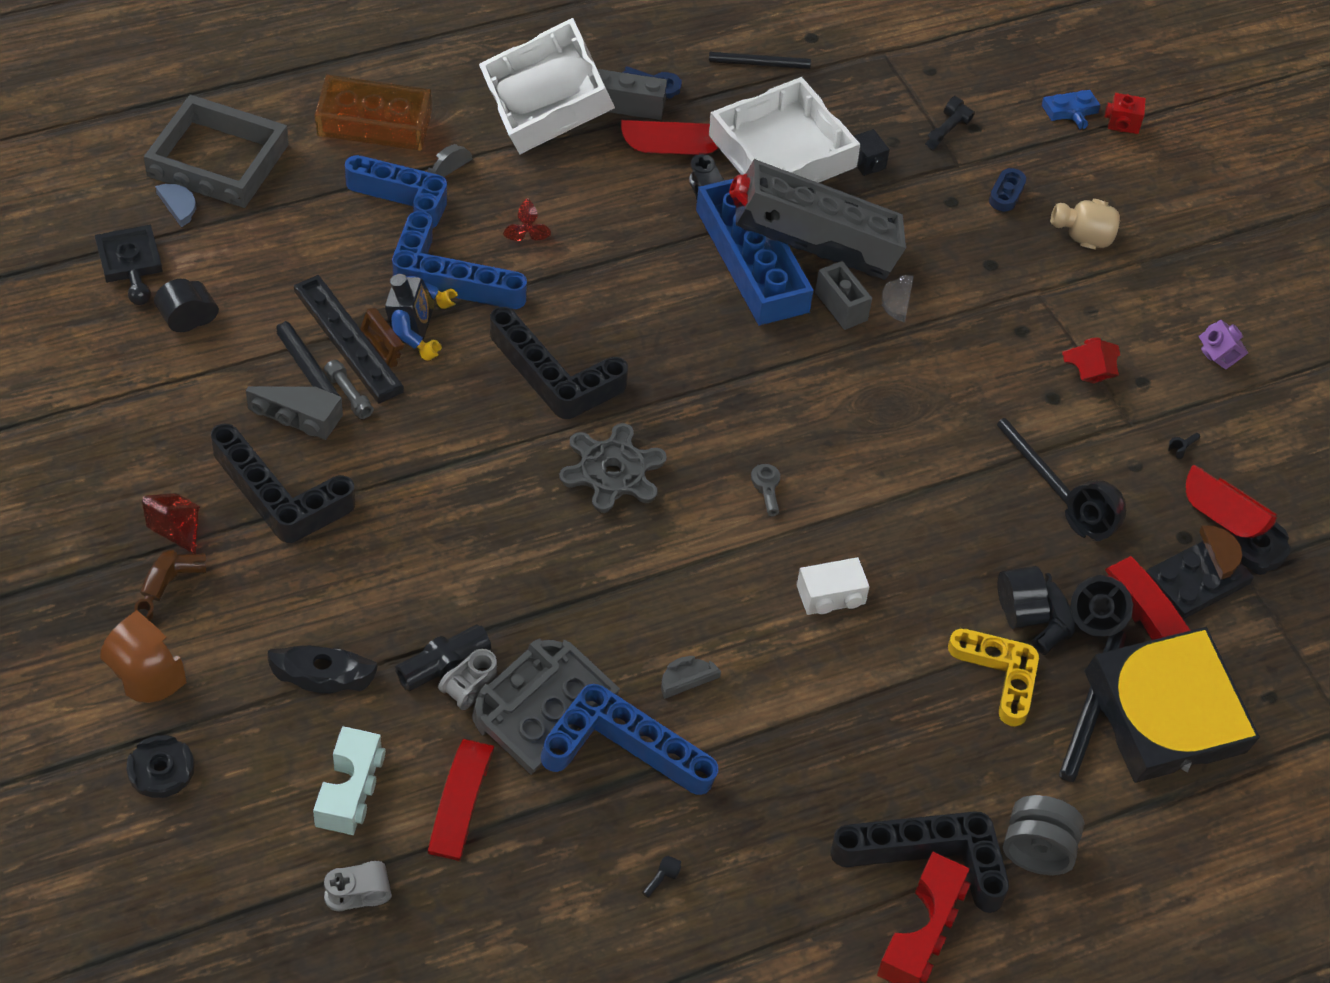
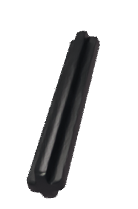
M287 321L276 326L277 335L311 385L340 396L293 326Z

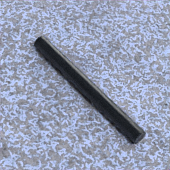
M709 52V62L810 69L811 59Z
M1006 418L1001 419L997 423L999 429L1067 504L1068 500L1066 501V498L1071 491Z

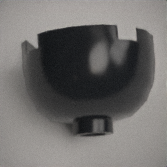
M1091 480L1073 488L1067 495L1068 509L1065 510L1066 519L1070 527L1083 538L1087 535L1095 539L1093 541H1101L1113 535L1124 523L1127 511L1126 501L1121 491L1113 484L1103 480Z
M1096 575L1088 577L1078 584L1072 594L1070 608L1073 619L1081 630L1092 636L1104 637L1115 635L1126 627L1132 617L1133 602L1130 592L1121 581L1112 576Z

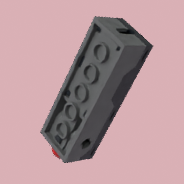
M756 159L753 160L746 174L737 175L731 183L729 193L735 203L736 226L741 227L745 231L761 234L770 240H777L791 245L795 249H802L813 253L822 259H829L837 263L843 261L848 268H854L865 272L869 276L886 280L906 249L903 214Z

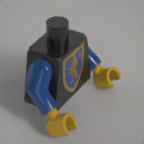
M396 274L390 279L392 287L385 304L390 327L403 343L408 344L414 349L419 348V353L424 360H432L439 355L437 352L442 349L441 344L437 340H431L427 343L423 340L435 306L434 299H436L440 308L446 309L456 305L450 299L457 297L458 294L454 289L440 292L438 287L416 276L406 277L404 274Z

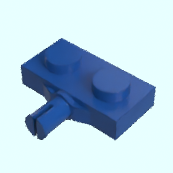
M1091 90L1043 97L1042 107L1051 121L1072 119L1079 129H1085L1088 126V121L1084 116L1097 114L1100 109V104Z

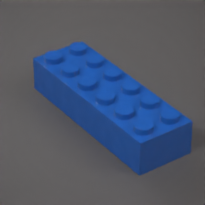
M733 179L698 187L696 211L758 326L810 313L814 290L788 244L777 240H770L766 236L752 231H745L741 227L736 226L735 203L729 193Z

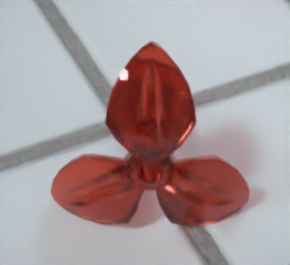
M526 198L518 210V219L522 224L509 225L504 230L503 235L510 240L520 241L524 239L526 232H529L532 240H544L551 235V231L545 224L533 225L538 217L537 210L531 200Z

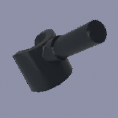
M1195 433L1185 440L1180 437L1172 438L1169 442L1168 451L1178 448L1176 458L1182 459L1186 448L1199 440L1200 434Z
M670 856L664 857L654 879L642 893L649 898L664 880L665 876L675 880L681 870V861Z

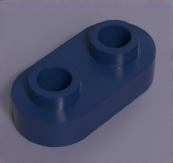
M1014 168L1003 170L991 191L990 205L998 211L1012 210L1024 190L1026 183L1025 174Z

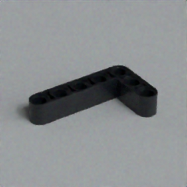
M498 307L491 312L490 337L492 341L559 418H574L625 391L627 387L628 364L624 359L610 357L570 376L512 309Z
M220 424L211 431L215 459L281 541L286 543L296 542L354 510L355 489L354 483L349 477L344 475L332 477L292 498L236 427L231 424Z
M974 811L844 825L836 830L830 850L832 860L841 867L929 859L932 852L944 857L962 855L964 866L970 868L967 877L971 883L970 889L973 901L984 912L992 913L999 910L1009 888L993 822L987 814ZM970 830H975L979 832L981 835H976L972 833ZM939 834H945L949 838H943ZM906 837H912L917 841H910ZM875 840L882 841L885 845H879V844L875 843L874 841H875ZM841 844H849L853 848H845ZM978 859L985 860L989 864H983L979 862ZM985 889L994 890L997 894H991Z

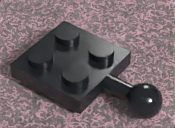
M151 224L95 235L106 283L130 279L131 286L128 289L129 300L135 305L146 304L150 300L151 291L146 284L142 283L141 276L163 272Z

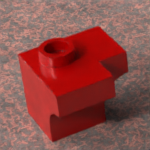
M1096 337L1085 340L1082 346L1062 352L1064 363L1078 367L1082 381L1097 383L1119 376L1117 368V358L1121 356L1119 345Z

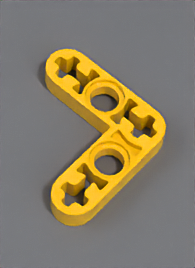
M969 629L955 630L948 643L949 653L958 660L1006 671L999 706V717L1001 721L1009 726L1022 725L1030 709L1039 661L1037 650L1026 643ZM960 641L966 642V648L960 647ZM977 644L980 645L979 652L975 651ZM987 647H995L1000 650L1001 655L998 657L989 656L985 649ZM1021 656L1027 657L1025 669H1019ZM1015 679L1022 680L1026 683L1027 688L1024 690L1015 689L1011 685V681ZM1013 700L1019 701L1017 714L1011 713Z

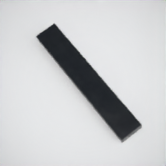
M319 275L294 285L296 295L378 404L404 393L402 383Z

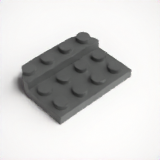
M539 638L529 645L528 650L489 685L485 684L482 687L474 706L472 720L482 736L488 733L532 775L542 766L541 752L546 737L585 686L599 684L615 695L619 693L620 688L570 642L563 640V642L555 640L541 641ZM593 701L586 702L588 705L592 707L599 706L596 702ZM574 724L568 725L572 730L579 731L581 729L579 726ZM558 748L550 749L552 753L559 750Z

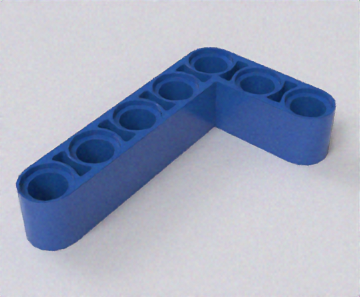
M416 211L408 216L392 258L393 276L404 274L406 277H419L423 281L438 287L440 292L454 289L458 294L455 298L508 307L510 309H519L525 305L527 279L522 273L429 255L428 252L433 239L431 215L424 211Z
M590 684L581 690L546 737L541 752V762L547 770L552 772L562 771L569 765L592 732L596 730L691 793L697 795L707 793L711 789L718 773V764L711 756L599 684ZM593 701L596 702L599 706L592 707L588 705L586 702ZM613 719H622L626 724H617ZM568 725H577L582 730H572ZM640 737H650L653 742H645ZM558 748L561 751H563L564 754L556 755L552 753L550 749ZM667 754H675L680 760H673ZM701 771L705 773L708 778L698 777L695 774V772Z

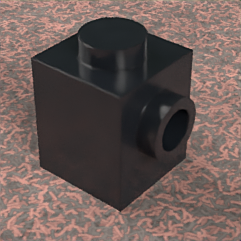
M872 129L854 135L855 139L860 143L857 168L862 175L865 176L886 169L890 149L877 132Z

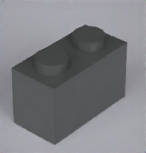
M841 261L820 269L815 293L842 328L846 330L868 321L872 297L845 263Z

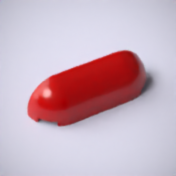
M621 120V130L625 141L630 147L642 153L707 155L719 148L709 136L710 124Z
M1196 465L1191 467L1186 480V495L1189 502L1196 509L1240 537H1257L1263 535L1274 526L1277 519L1275 512L1220 477L1216 479L1205 472L1203 468Z

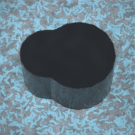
M187 279L171 280L164 284L154 297V304L169 328L175 332H187L197 326L208 324L216 318L219 312V308L208 290L199 281H189Z
M1031 566L1000 572L997 581L998 596L1009 626L1015 629L1048 623L1050 608L1047 598V587L1040 568Z

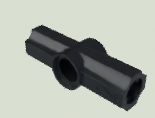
M476 624L449 639L445 636L433 639L426 645L422 653L396 665L395 672L403 688L411 691L438 676L443 678L447 672L457 667L472 652L478 649L490 650L491 642L482 625Z

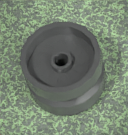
M1032 795L1017 800L1012 810L1009 821L1010 826L1008 827L1003 844L1005 855L1019 867L1037 874L1053 876L1065 874L1072 870L1076 862L1079 849L1078 844L1085 825L1083 816L1075 807L1050 796Z

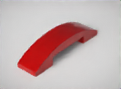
M467 739L462 740L440 800L428 847V854L457 861L461 860L469 834V824L483 778L487 775L494 745Z

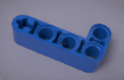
M359 155L351 156L345 161L346 186L349 190L413 206L414 212L424 211L431 215L432 229L437 226L447 206V181L443 176Z

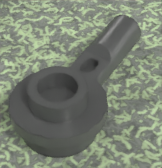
M770 464L757 465L751 472L752 483L758 492L764 495L768 515L776 516L779 514L775 488L780 482V472Z

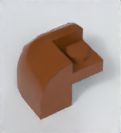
M138 610L125 618L111 631L102 646L100 659L123 681L126 696L135 701L151 703L167 698L187 682L181 657L176 655L173 658L163 642L167 637Z

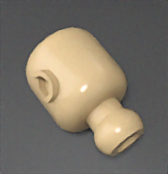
M1093 199L1092 201L1084 200L1079 202L1074 209L1065 203L1056 204L1053 208L1050 222L1056 228L1068 227L1070 237L1074 241L1081 243L1080 246L1096 250V247L1105 248L1113 243L1118 232L1120 215L1114 207L1108 205L1109 202Z

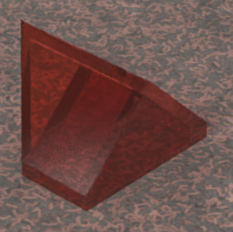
M177 493L144 496L142 505L147 528L195 554L200 506Z

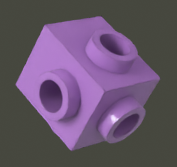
M1219 320L1217 323L1211 324L1205 332L1199 335L1204 345L1201 350L1205 356L1224 369H1228L1248 354L1240 340L1243 338V335L1234 324L1229 326L1223 320Z

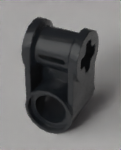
M699 154L692 158L691 169L693 172L689 176V184L697 199L698 187L725 180L721 176L712 157Z

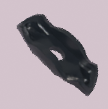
M307 645L268 650V663L278 680L288 681L302 689L318 693H336L346 689L362 691L374 679L378 668L375 661L342 649ZM317 659L332 662L331 666L324 670L317 669L313 665Z

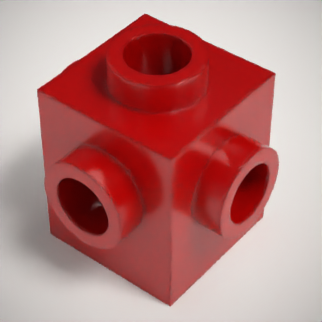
M1115 93L1112 103L1108 102L1104 117L1109 118L1108 129L1139 134L1145 113L1146 98Z

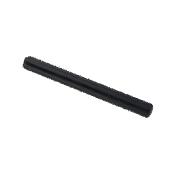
M1119 631L1117 634L1109 636L1103 652L1123 648L1127 637L1126 633ZM1091 686L1059 772V777L1068 782L1076 780L1101 710Z

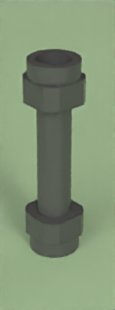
M338 360L329 361L324 367L329 380L332 383L337 382L351 401V410L360 419L369 417L373 413L374 408L367 396H361L347 378L346 368Z

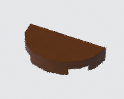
M1201 526L1200 535L1220 580L1230 577L1241 562L1242 550L1240 544L1233 535L1224 529L1215 526Z

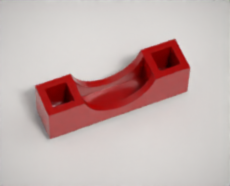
M932 852L915 892L925 904L930 922L922 929L912 933H894L881 961L877 976L891 983H927L934 967L933 964L929 963L932 954L939 956L947 938L941 935L944 927L946 926L951 929L959 912L958 909L954 908L957 899L964 901L971 883L965 881L970 868Z

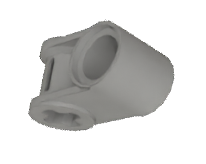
M478 649L472 652L457 667L451 669L443 676L438 685L439 691L444 694L448 693L457 701V706L461 710L468 709L476 702L482 687L485 684L489 685L497 678L496 656L487 649ZM479 668H488L485 671L477 670Z
M370 861L362 865L336 868L331 870L325 877L324 887L326 891L324 901L334 911H344L364 906H378L388 902L392 897L385 863L380 861Z

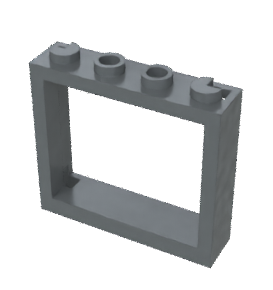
M189 95L144 155L146 175L169 184L186 187L188 190L246 208L289 145L287 125ZM192 122L264 145L239 181L167 158Z

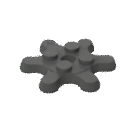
M620 423L613 427L611 437L605 441H596L583 432L573 434L570 437V446L574 452L582 457V460L577 465L564 467L560 471L559 477L563 485L569 488L581 485L591 487L595 491L592 497L593 506L598 512L606 513L613 507L615 499L620 498L623 494L632 495L642 503L652 502L657 496V487L646 479L645 473L649 470L661 468L666 462L667 456L665 451L660 448H650L648 450L635 448L631 442L634 436L633 428L626 423ZM617 466L621 471L606 472V467Z

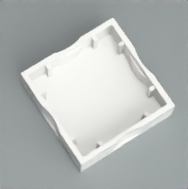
M573 18L539 34L525 44L510 48L479 64L487 85L498 103V111L508 135L519 154L615 108ZM578 57L592 64L591 75L587 74L583 83L578 87L581 90L577 94L527 114L518 115L515 112L509 111L497 93L498 84L505 78L556 58Z
M802 77L771 88L759 96L743 99L715 110L710 115V138L741 175L746 174L754 159L817 183L857 167L860 143L842 122L827 110L822 99Z

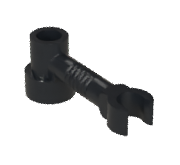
M953 96L944 108L943 113L949 116V118L928 135L930 139L925 145L933 150L960 121L967 125L975 115V111L964 105V101L957 96Z

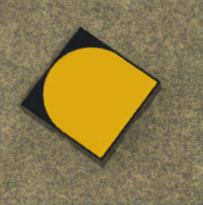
M1207 627L1095 654L1084 671L1101 710L1113 727L1116 743L1134 783L1175 773L1189 763L1191 765L1208 764L1245 754L1260 738Z

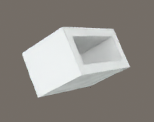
M857 557L800 568L797 588L807 615L816 613L826 614L832 610L842 608L853 609L866 604L869 584Z

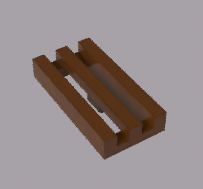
M376 308L367 309L360 329L389 368L396 367L398 364L396 358H400L401 353L399 350L404 348V344Z

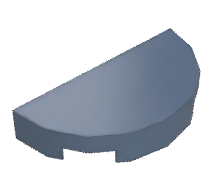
M177 184L155 186L157 195L181 227L188 224L196 210V201L193 193L186 187Z

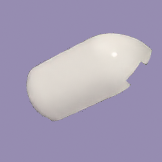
M578 57L556 58L505 78L498 84L497 93L509 111L515 112L518 115L527 114L577 94L581 90L578 87L583 83L587 74L591 75L592 64Z

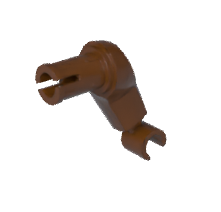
M174 550L164 551L155 560L146 575L140 591L144 598L135 603L134 612L141 609L148 610L146 618L150 621L154 611L153 600L160 601L168 583L174 580L178 573H206V564H193L204 563L206 561L205 553L177 555V552H174Z

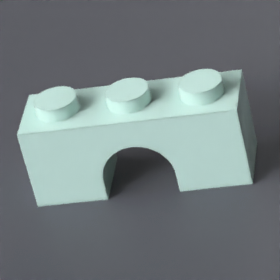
M342 726L333 752L334 771L347 773L351 776V779L342 784L322 783L313 809L315 827L354 835L357 824H363L367 811V804L364 803L367 795L372 796L376 785L375 769L376 767H382L386 750L381 748L380 734Z

